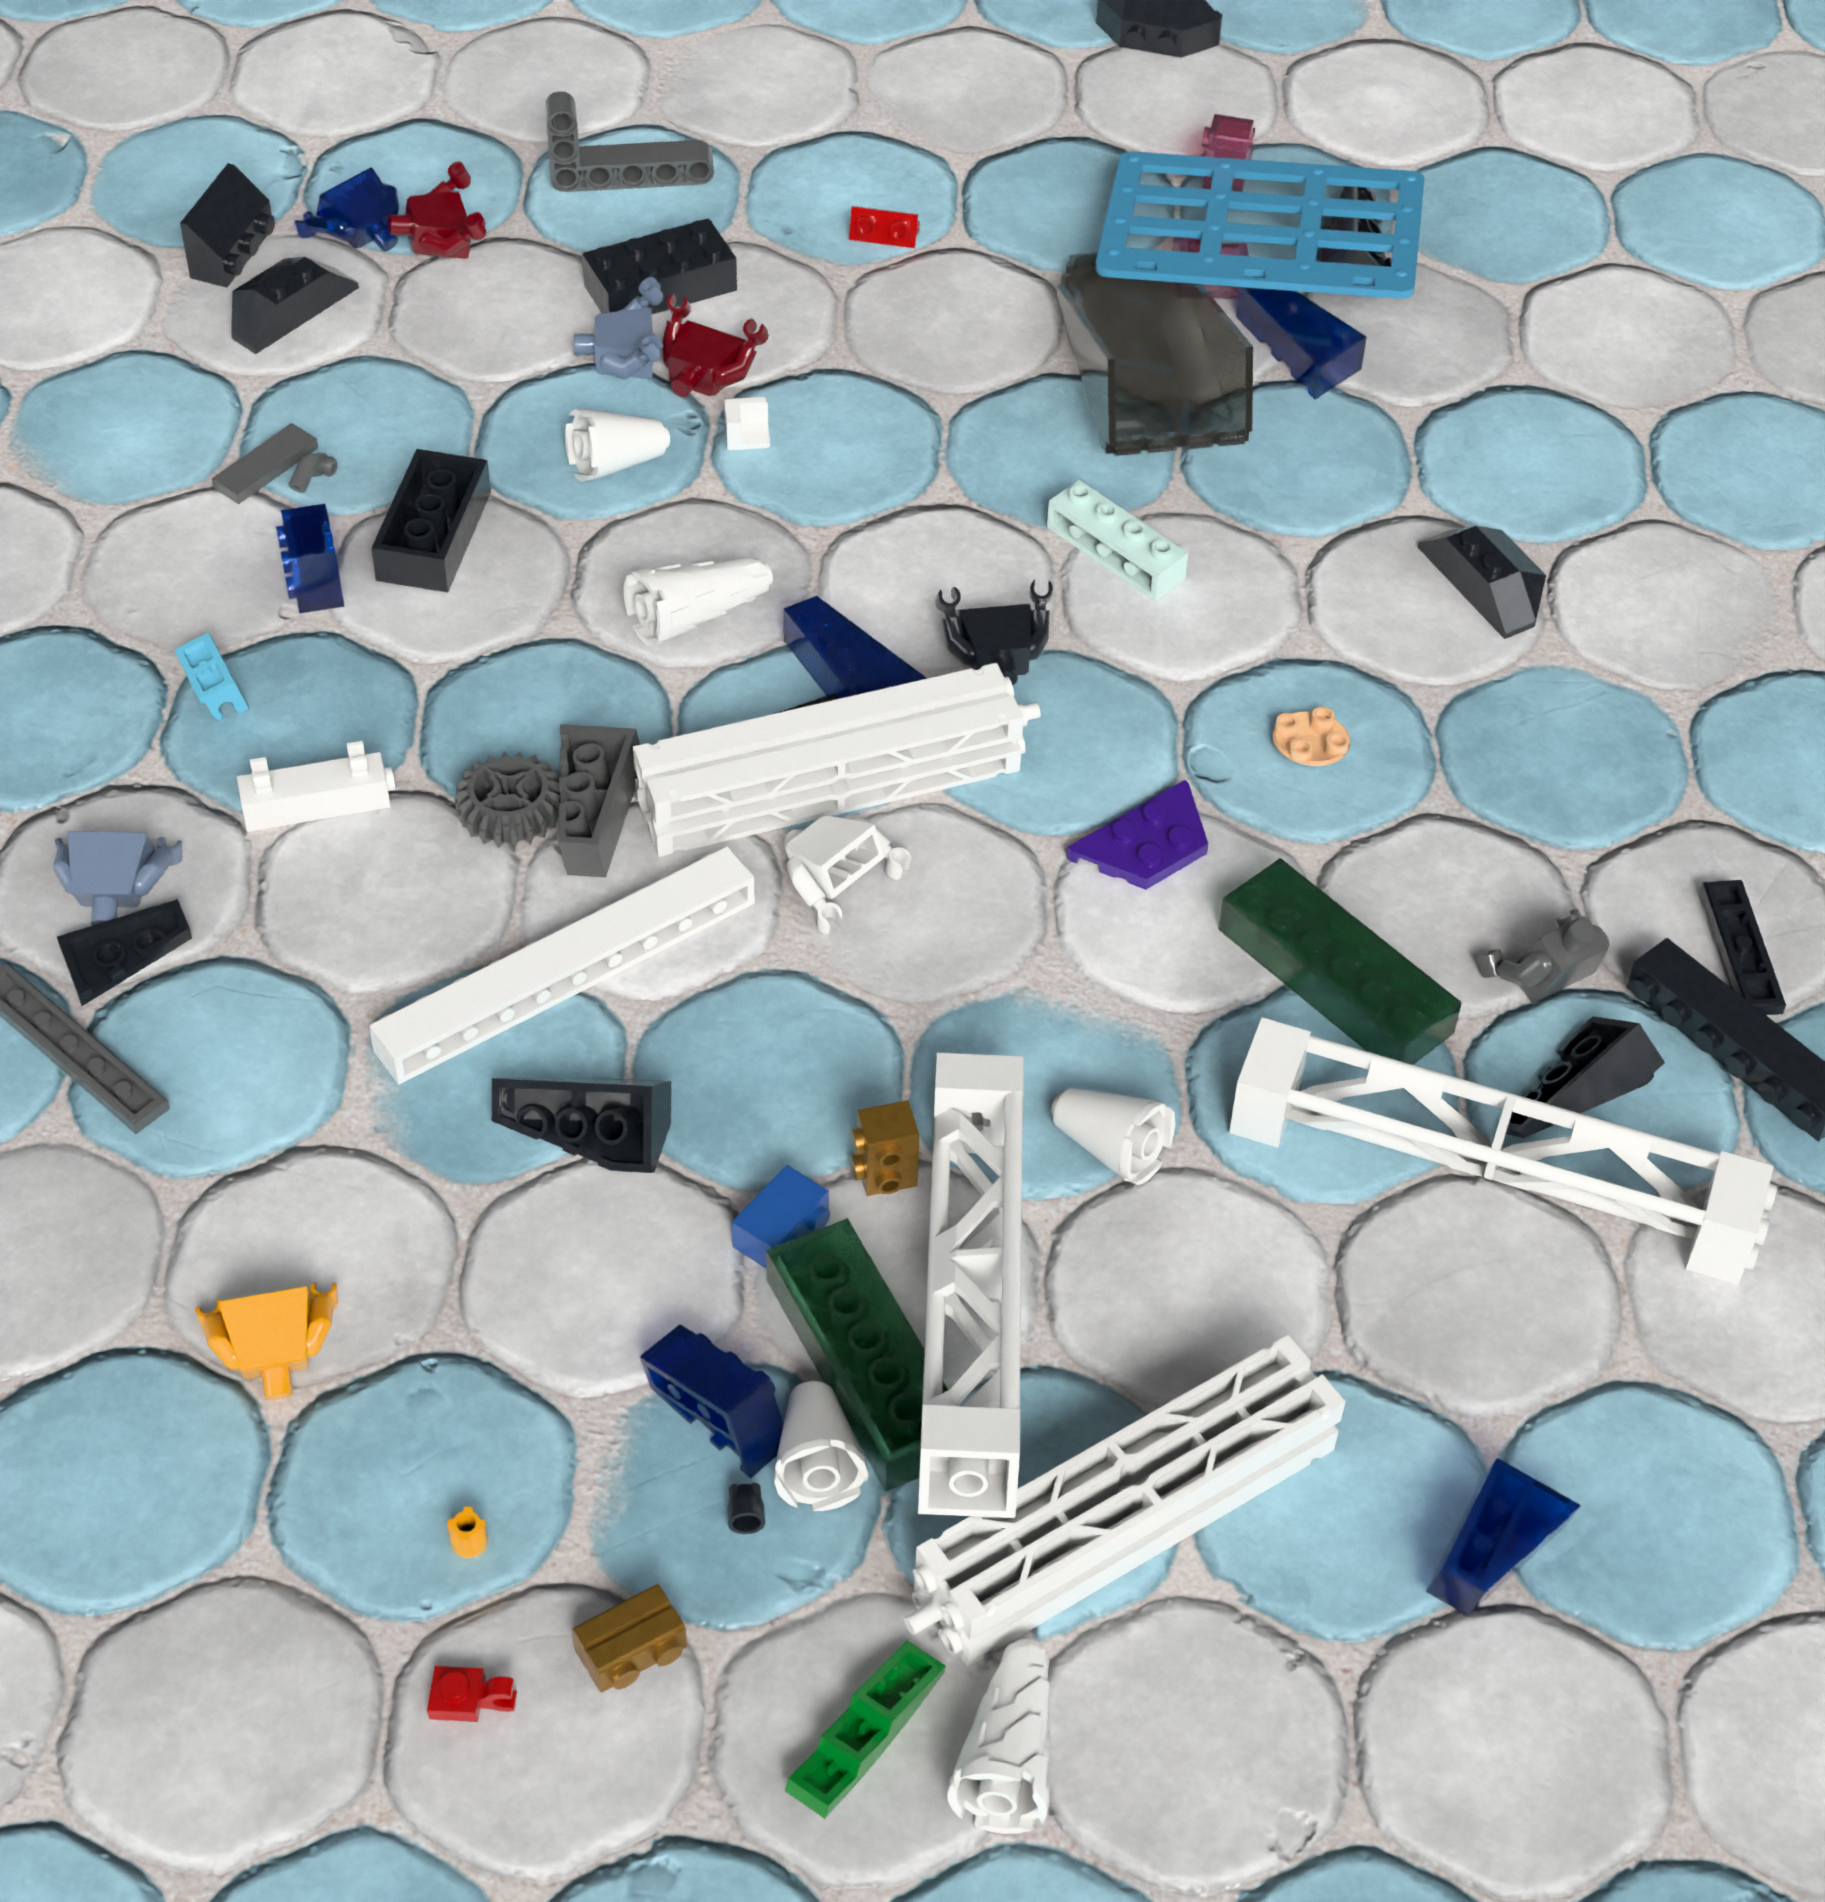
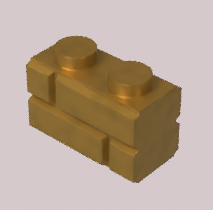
M659 1584L572 1628L575 1651L601 1693L611 1687L617 1690L628 1687L637 1680L641 1671L654 1664L660 1667L671 1664L680 1657L683 1649L687 1647L685 1625L675 1608L671 1606L668 1597Z

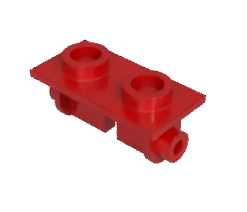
M851 206L849 240L916 248V237L920 230L918 214Z

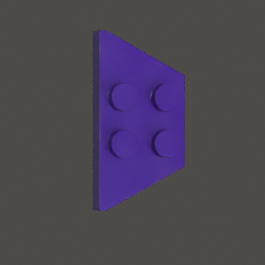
M1183 780L1068 846L1066 858L1076 864L1081 858L1100 865V873L1113 878H1123L1129 884L1147 890L1205 856L1209 843L1189 783Z

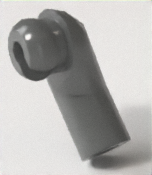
M321 452L304 455L296 466L288 484L289 487L299 493H305L312 477L321 476L322 474L325 476L335 474L337 470L336 459L331 456L328 457L326 453Z

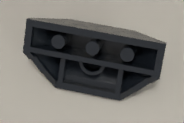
M1098 0L1096 24L1119 47L1182 58L1219 46L1223 15L1218 10H1214L1206 0Z
M308 257L284 258L232 291V339L254 354H257L359 289V284L336 268Z
M1471 526L1449 530L1419 542L1418 549L1504 639L1535 627L1546 574L1503 530Z

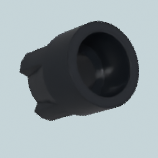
M758 1483L733 1484L729 1487L727 1521L731 1531L738 1534H752L764 1528L766 1524L765 1506L761 1497V1486Z

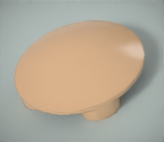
M1317 707L1312 712L1283 713L1276 719L1272 735L1273 742L1281 754L1294 762L1310 766L1329 765L1342 759L1349 750L1350 736L1345 727L1335 720V713L1329 708Z

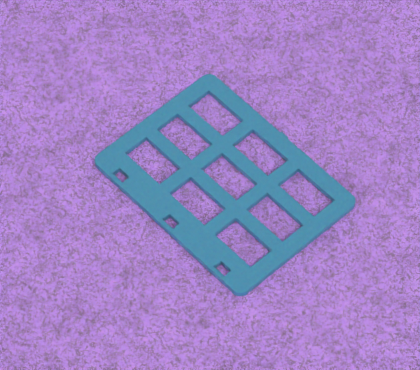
M1126 152L1119 158L1096 259V272L1101 276L1112 278L1406 299L1413 296L1415 290L1425 177L1419 172L1407 170ZM1142 172L1213 177L1211 190L1140 185ZM1237 178L1305 183L1304 196L1232 191L1233 180ZM1326 185L1399 190L1397 203L1324 197ZM1136 202L1207 207L1205 221L1133 216ZM1228 209L1301 214L1299 228L1229 223L1226 221ZM1322 216L1396 221L1394 234L1320 229ZM1129 234L1201 239L1199 253L1127 248L1126 245ZM1224 240L1296 246L1295 260L1221 254L1222 243ZM1318 247L1390 252L1392 253L1391 267L1316 261Z

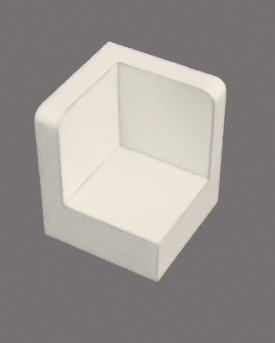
M767 398L724 399L727 450L769 448L770 435Z

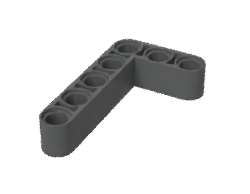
M558 91L552 93L546 99L545 109L551 182L555 189L561 192L702 185L709 182L714 176L711 147L708 143L701 140L579 146L576 103L572 95L567 92Z

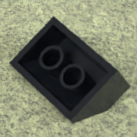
M227 163L180 222L190 279L228 288L235 277L241 274L243 267L252 255L257 253L261 243L274 230L275 218L271 213L270 200L234 164Z

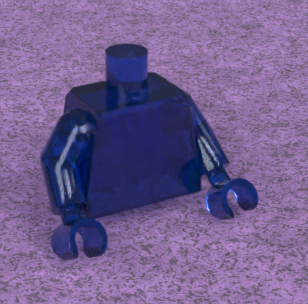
M370 167L320 194L316 215L313 216L312 212L307 211L303 214V221H294L298 235L301 238H310L316 233H324L342 241H347L354 248H361L374 241L383 252H387L398 242L396 235H389L388 216L398 215L399 212L397 189L393 185L381 182L374 169Z

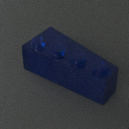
M1240 287L1236 318L1260 343L1266 342L1271 347V355L1278 362L1283 360L1291 368L1290 375L1297 382L1303 381L1309 387L1308 393L1314 400L1362 369L1367 336L1297 291Z

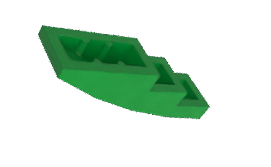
M906 1640L852 1694L849 1708L820 1736L817 1749L788 1778L785 1792L825 1819L888 1748L944 1674L946 1666Z

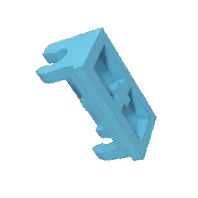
M209 632L174 649L200 703H206L214 718H223L219 707L225 702H231L233 708L238 713L249 709Z

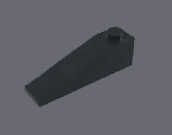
M492 1078V1122L533 1139H542L563 1148L562 1151L574 1156L580 1155L597 1162L598 1166L610 1171L655 1172L671 1126V1081Z

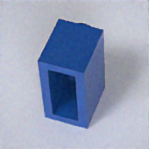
M786 1165L732 1221L733 1248L775 1274L785 1262L791 1263L795 1260L803 1247V1243L812 1233L818 1234L826 1226L830 1218L829 1191L789 1165Z

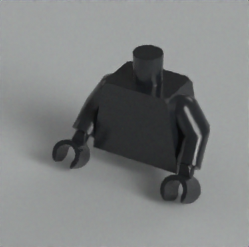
M1035 580L1031 583L1029 595L1035 603V610H1031L1030 604L960 609L958 610V616L956 615L955 608L961 599L959 589L956 587L951 589L953 603H947L943 600L940 589L935 598V605L937 609L945 613V619H942L948 650L964 665H968L974 670H979L984 665L997 663L1003 676L1009 677L1013 686L1018 680L1017 675H1025L1029 672V661L1037 659L1048 642L1050 610H1046V603L1052 597V583L1048 580V593L1042 596L1034 591Z

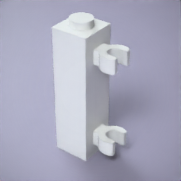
M363 741L346 743L349 756L347 758L268 771L266 757L250 759L252 774L236 776L246 830L250 832L390 808L388 791L395 790L392 768L383 767L380 752L365 754Z

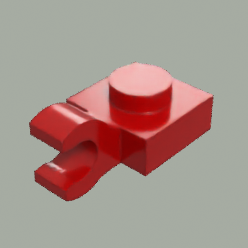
M435 1666L427 1706L429 1720L478 1722L480 1709H492L502 1712L515 1711L517 1690H513L514 1678L498 1676L485 1681L486 1676L483 1668Z

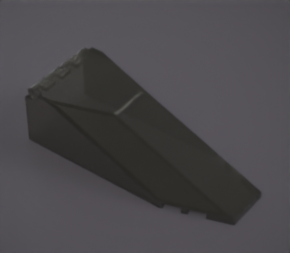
M1098 252L1070 255L1066 265V274H1062L1061 284L1057 285V297L1100 444L1106 454L1113 453L1114 456L1141 454V451H1146L1147 453L1176 451L1177 447L1188 450L1213 447V444H1217L1219 447L1245 444V441H1249V432H1252L1253 346L1203 285L1104 277L1096 272Z

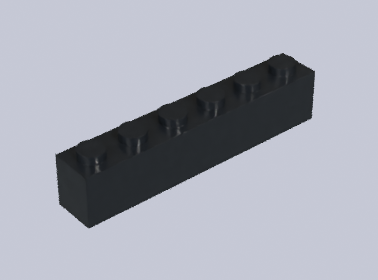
M1665 938L1634 961L1626 988L1638 1000L1645 1002L1655 1010L1669 1025L1676 1027L1691 1039L1699 1049L1711 1055L1726 1067L1734 1077L1739 1078L1757 1092L1765 1102L1773 1105L1792 1120L1799 1129L1807 1132L1818 1142L1825 1137L1824 1060L1669 938Z

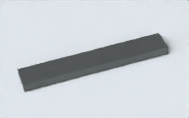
M6 963L0 967V1017L130 1130L137 1134L170 1110L166 1098L12 966Z

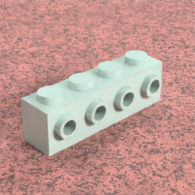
M1076 481L1049 500L1048 529L1154 601L1160 599L1185 580L1188 562L1187 551L1082 481Z

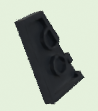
M178 899L57 936L61 953L81 1006L89 1003L192 939L189 925Z

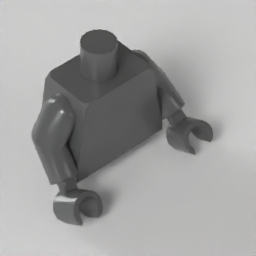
M1573 909L1570 911V916L1556 918L1559 928L1538 938L1517 962L1511 960L1503 961L1500 949H1493L1488 951V955H1478L1476 957L1482 977L1490 978L1499 975L1503 980L1519 984L1532 1004L1594 974L1610 946L1609 938L1599 926L1592 925L1587 917L1581 916L1578 909Z

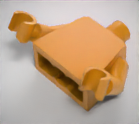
M311 1283L310 1294L307 1286L224 1301L217 1299L215 1300L217 1307L214 1311L203 1313L199 1305L195 1308V1312L204 1330L208 1347L228 1369L240 1370L244 1379L262 1377L266 1400L284 1399L293 1395L290 1372L309 1368V1358L318 1354L332 1325L333 1310L338 1305L337 1284L332 1283V1289L325 1293L317 1292L316 1283Z

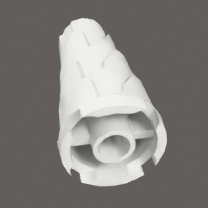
M749 557L715 564L713 561L682 567L680 564L653 569L644 568L630 572L632 574L626 576L624 602L627 615L637 614L640 623L632 625V628L639 639L648 646H655L696 629L698 624L726 615L728 610L755 600L756 596L764 594L769 590V585L773 582V576L770 567L766 563Z
M1020 1639L1005 1648L999 1668L990 1682L987 1693L982 1698L971 1731L961 1750L948 1787V1802L951 1809L962 1820L966 1809L975 1814L974 1827L995 1833L1018 1834L1034 1830L1037 1817L1041 1820V1825L1044 1822L1050 1802V1786L1048 1781L1050 1734L1047 1727L1050 1686L1048 1682L1049 1656L1038 1642L1031 1639Z

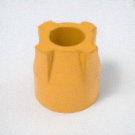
M464 1507L463 1511L458 1513L453 1519H448L447 1526L450 1545L457 1555L471 1558L478 1556L486 1549L488 1545L485 1520H482L474 1512L473 1507ZM469 1528H472V1529H473V1530H471V1531H469V1532H463V1531H462V1530L469 1529Z

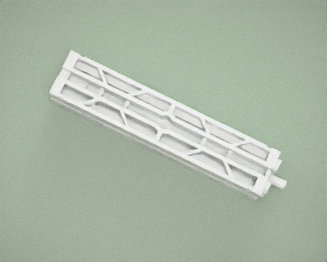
M993 663L984 665L979 670L971 668L658 740L654 745L645 743L633 746L634 769L638 779H635L636 801L644 822L648 823L649 835L657 856L662 857L674 854L676 850L687 851L817 820L823 816H834L996 777L999 773L1006 775L1020 771L1021 754H1025L1026 751L1022 735L1023 727L1027 726L1028 720L1040 718V708L1037 703L1017 704L1010 678L1004 677L998 664Z
M1289 1334L1275 1341L1271 1348L1261 1349L1018 1488L1015 1518L970 1516L943 1531L941 1537L937 1539L931 1538L917 1546L916 1568L913 1569L915 1584L914 1592L912 1593V1599L917 1611L904 1618L907 1629L912 1635H915L939 1621L943 1628L939 1629L938 1633L946 1650L951 1655L958 1654L966 1667L973 1665L983 1659L984 1654L988 1651L994 1652L1307 1467L1314 1458L1320 1459L1334 1451L1339 1432L1334 1425L1341 1421L1346 1401L1323 1374L1316 1377L1310 1370L1311 1360Z

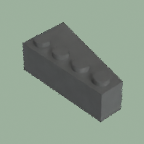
M560 724L561 777H559L558 843L567 875L606 878L635 791V779H638L634 769L633 746L640 745L637 730L633 728Z

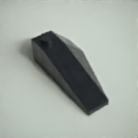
M1344 186L1339 198L1376 201L1374 193L1366 187ZM1332 216L1327 230L1382 233L1378 226L1382 220ZM1321 248L1320 262L1391 267L1392 259L1390 257L1386 259L1385 252Z
M1592 1016L1557 1050L1561 1058L1553 1068L1551 1066L1544 1067L1537 1075L1541 1081L1537 1089L1524 1093L1522 1097L1581 1114L1647 1085L1654 1078V1072L1665 1061L1640 1023ZM1512 1112L1506 1134L1525 1138L1555 1124Z

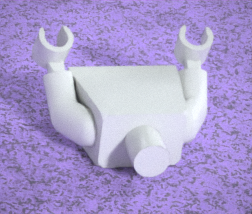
M823 816L804 831L791 830L785 838V848L789 858L787 870L792 884L808 907H815L817 910V928L823 934H829L830 930L829 923L825 918H833L839 926H841L842 921L841 908L835 903H826L824 900L826 897L829 899L836 897L883 858L887 859L885 872L892 879H900L903 868L909 870L911 863L910 852L901 847L892 849L889 846L891 842L875 828V824L869 823L865 819Z

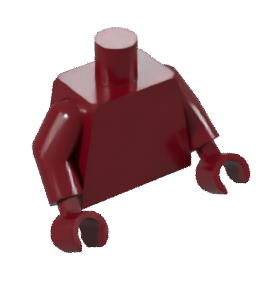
M457 161L452 163L447 170L451 178L447 182L443 180L427 194L410 196L406 202L405 215L388 216L389 235H407L411 250L415 254L438 256L441 258L468 259L471 238L473 240H481L486 235V222L481 213L474 212L467 216L460 193L453 191L455 188L465 189L471 183V177L463 163Z
M671 294L667 299V306L672 314L671 321L666 323L662 341L664 365L669 369V380L672 382L671 388L673 392L680 397H687L692 391L707 396H715L724 387L743 381L757 354V351H755L756 345H762L768 340L769 334L764 324H761L758 332L753 334L757 328V323L754 319H749L745 322L743 332L748 338L747 342L745 339L689 320L685 324H681L682 319L690 314L691 306L685 296L683 306L674 308L676 297L674 294Z

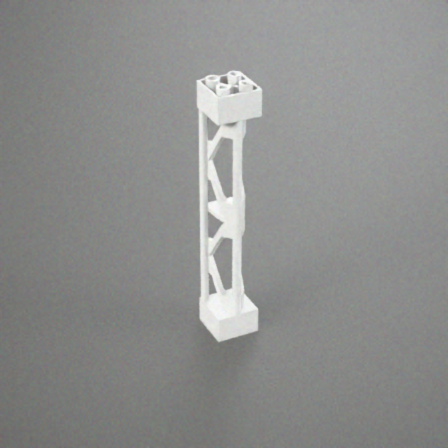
M1261 1017L1237 1081L1229 1130L1230 1134L1279 1148L1288 1120H1292L1321 1130L1332 1131L1440 1163L1456 1170L1520 1189L1531 1190L1646 1224L1665 1232L1693 1239L1686 1270L1736 1285L1739 1284L1744 1269L1752 1271L1754 1268L1759 1247L1764 1243L1770 1220L1766 1219L1767 1213L1771 1211L1778 1187L1777 1185L1770 1184L1774 1166L1724 1151L1718 1154L1315 1037L1311 1035V1031ZM1307 1052L1369 1070L1367 1077L1311 1086L1299 1091L1302 1084ZM1404 1088L1450 1127L1456 1137L1337 1103L1336 1101L1346 1097ZM1443 1092L1503 1109L1493 1144L1484 1134L1441 1098ZM1512 1112L1573 1129L1571 1136L1513 1144L1502 1149ZM1610 1148L1653 1186L1661 1198L1541 1163L1538 1160L1549 1156ZM1649 1152L1714 1170L1701 1209L1697 1207L1693 1199L1647 1159Z
M937 1053L918 1514L1015 1518L1020 1459L1024 1056ZM968 1153L977 1154L999 1176L994 1184L989 1181ZM951 1160L957 1164L982 1197L957 1225L948 1229ZM993 1209L997 1216L963 1248L959 1249L963 1241ZM991 1245L999 1246L997 1248H989ZM957 1294L997 1335L994 1340L988 1339L960 1302ZM988 1298L998 1299L999 1302H991ZM946 1314L956 1322L980 1356L950 1390L942 1393L944 1322ZM992 1370L995 1375L963 1406H959L988 1371Z

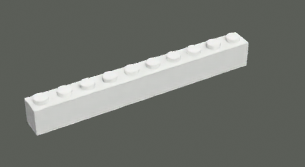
M728 846L713 854L705 855L699 861L679 871L671 872L665 878L645 888L637 889L631 895L609 906H603L595 913L575 923L567 924L559 931L539 941H533L523 949L503 959H497L487 967L467 977L459 978L452 984L430 995L423 996L416 1002L392 1014L381 1017L378 1021L369 1025L373 1052L399 1085L755 904L754 876Z

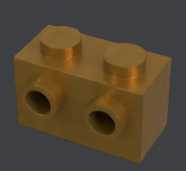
M909 1101L857 1110V1128L850 1131L855 1153L850 1155V1163L855 1181L862 1180L867 1196L892 1194L901 1189L916 1187L918 1185L920 1134Z

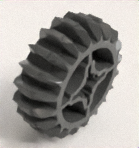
M504 751L502 757L497 759L488 755L486 763L474 761L472 770L464 771L462 781L458 782V787L456 788L457 798L455 799V805L462 827L467 828L471 837L479 836L483 844L494 840L498 848L504 842H510L516 848L517 843L524 840L531 845L534 836L545 838L547 829L556 827L560 804L559 777L557 772L551 771L548 762L539 763L536 755L528 759H524L521 752L515 757H508Z

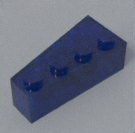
M817 595L783 608L784 642L826 696L836 693L837 697L841 699L927 679Z

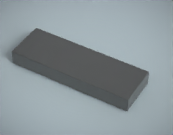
M291 423L213 477V488L240 504L297 464L301 457L311 454L318 449L317 438Z

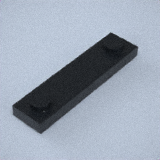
M1743 881L1702 882L1700 894L1733 990L1765 1015L1783 1014L1786 1003Z

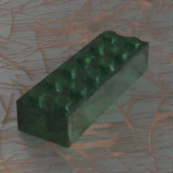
M1279 858L1223 898L1218 930L1365 1051L1414 1065L1455 1033L1462 1002L1283 859Z
M848 1218L766 1250L767 1282L823 1382L834 1390L857 1442L885 1492L919 1478L925 1349ZM942 1381V1393L948 1391V1388L944 1381Z

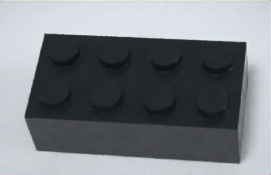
M709 218L582 253L584 287L602 314L619 311L625 308L636 296L642 297L639 286L648 277H654L661 285L660 290L663 293V300L660 304H648V307L652 310V315L669 310L667 299L671 294H674L676 297L674 308L683 306L685 296L691 304L737 291L736 256Z
M416 449L371 547L376 581L449 592L491 494L488 460Z

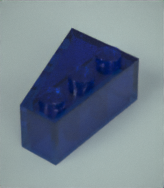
M326 504L281 510L283 525L276 526L279 547L288 549L287 551L280 552L284 574L292 573V576L285 577L289 599L297 598L299 614L345 607L337 555L333 545V536L330 530Z
M681 1324L639 1356L650 1388L689 1424L698 1419L714 1434L710 1438V1443L719 1451L728 1446L737 1454L742 1463L740 1470L750 1479L777 1457L784 1423L774 1396L776 1387L765 1372L761 1370L754 1371L743 1364L740 1358L733 1352L722 1351L713 1345L710 1339L703 1333L695 1334Z
M1496 1458L1480 1480L1425 1592L1468 1616L1562 1531L1581 1505L1501 1459Z

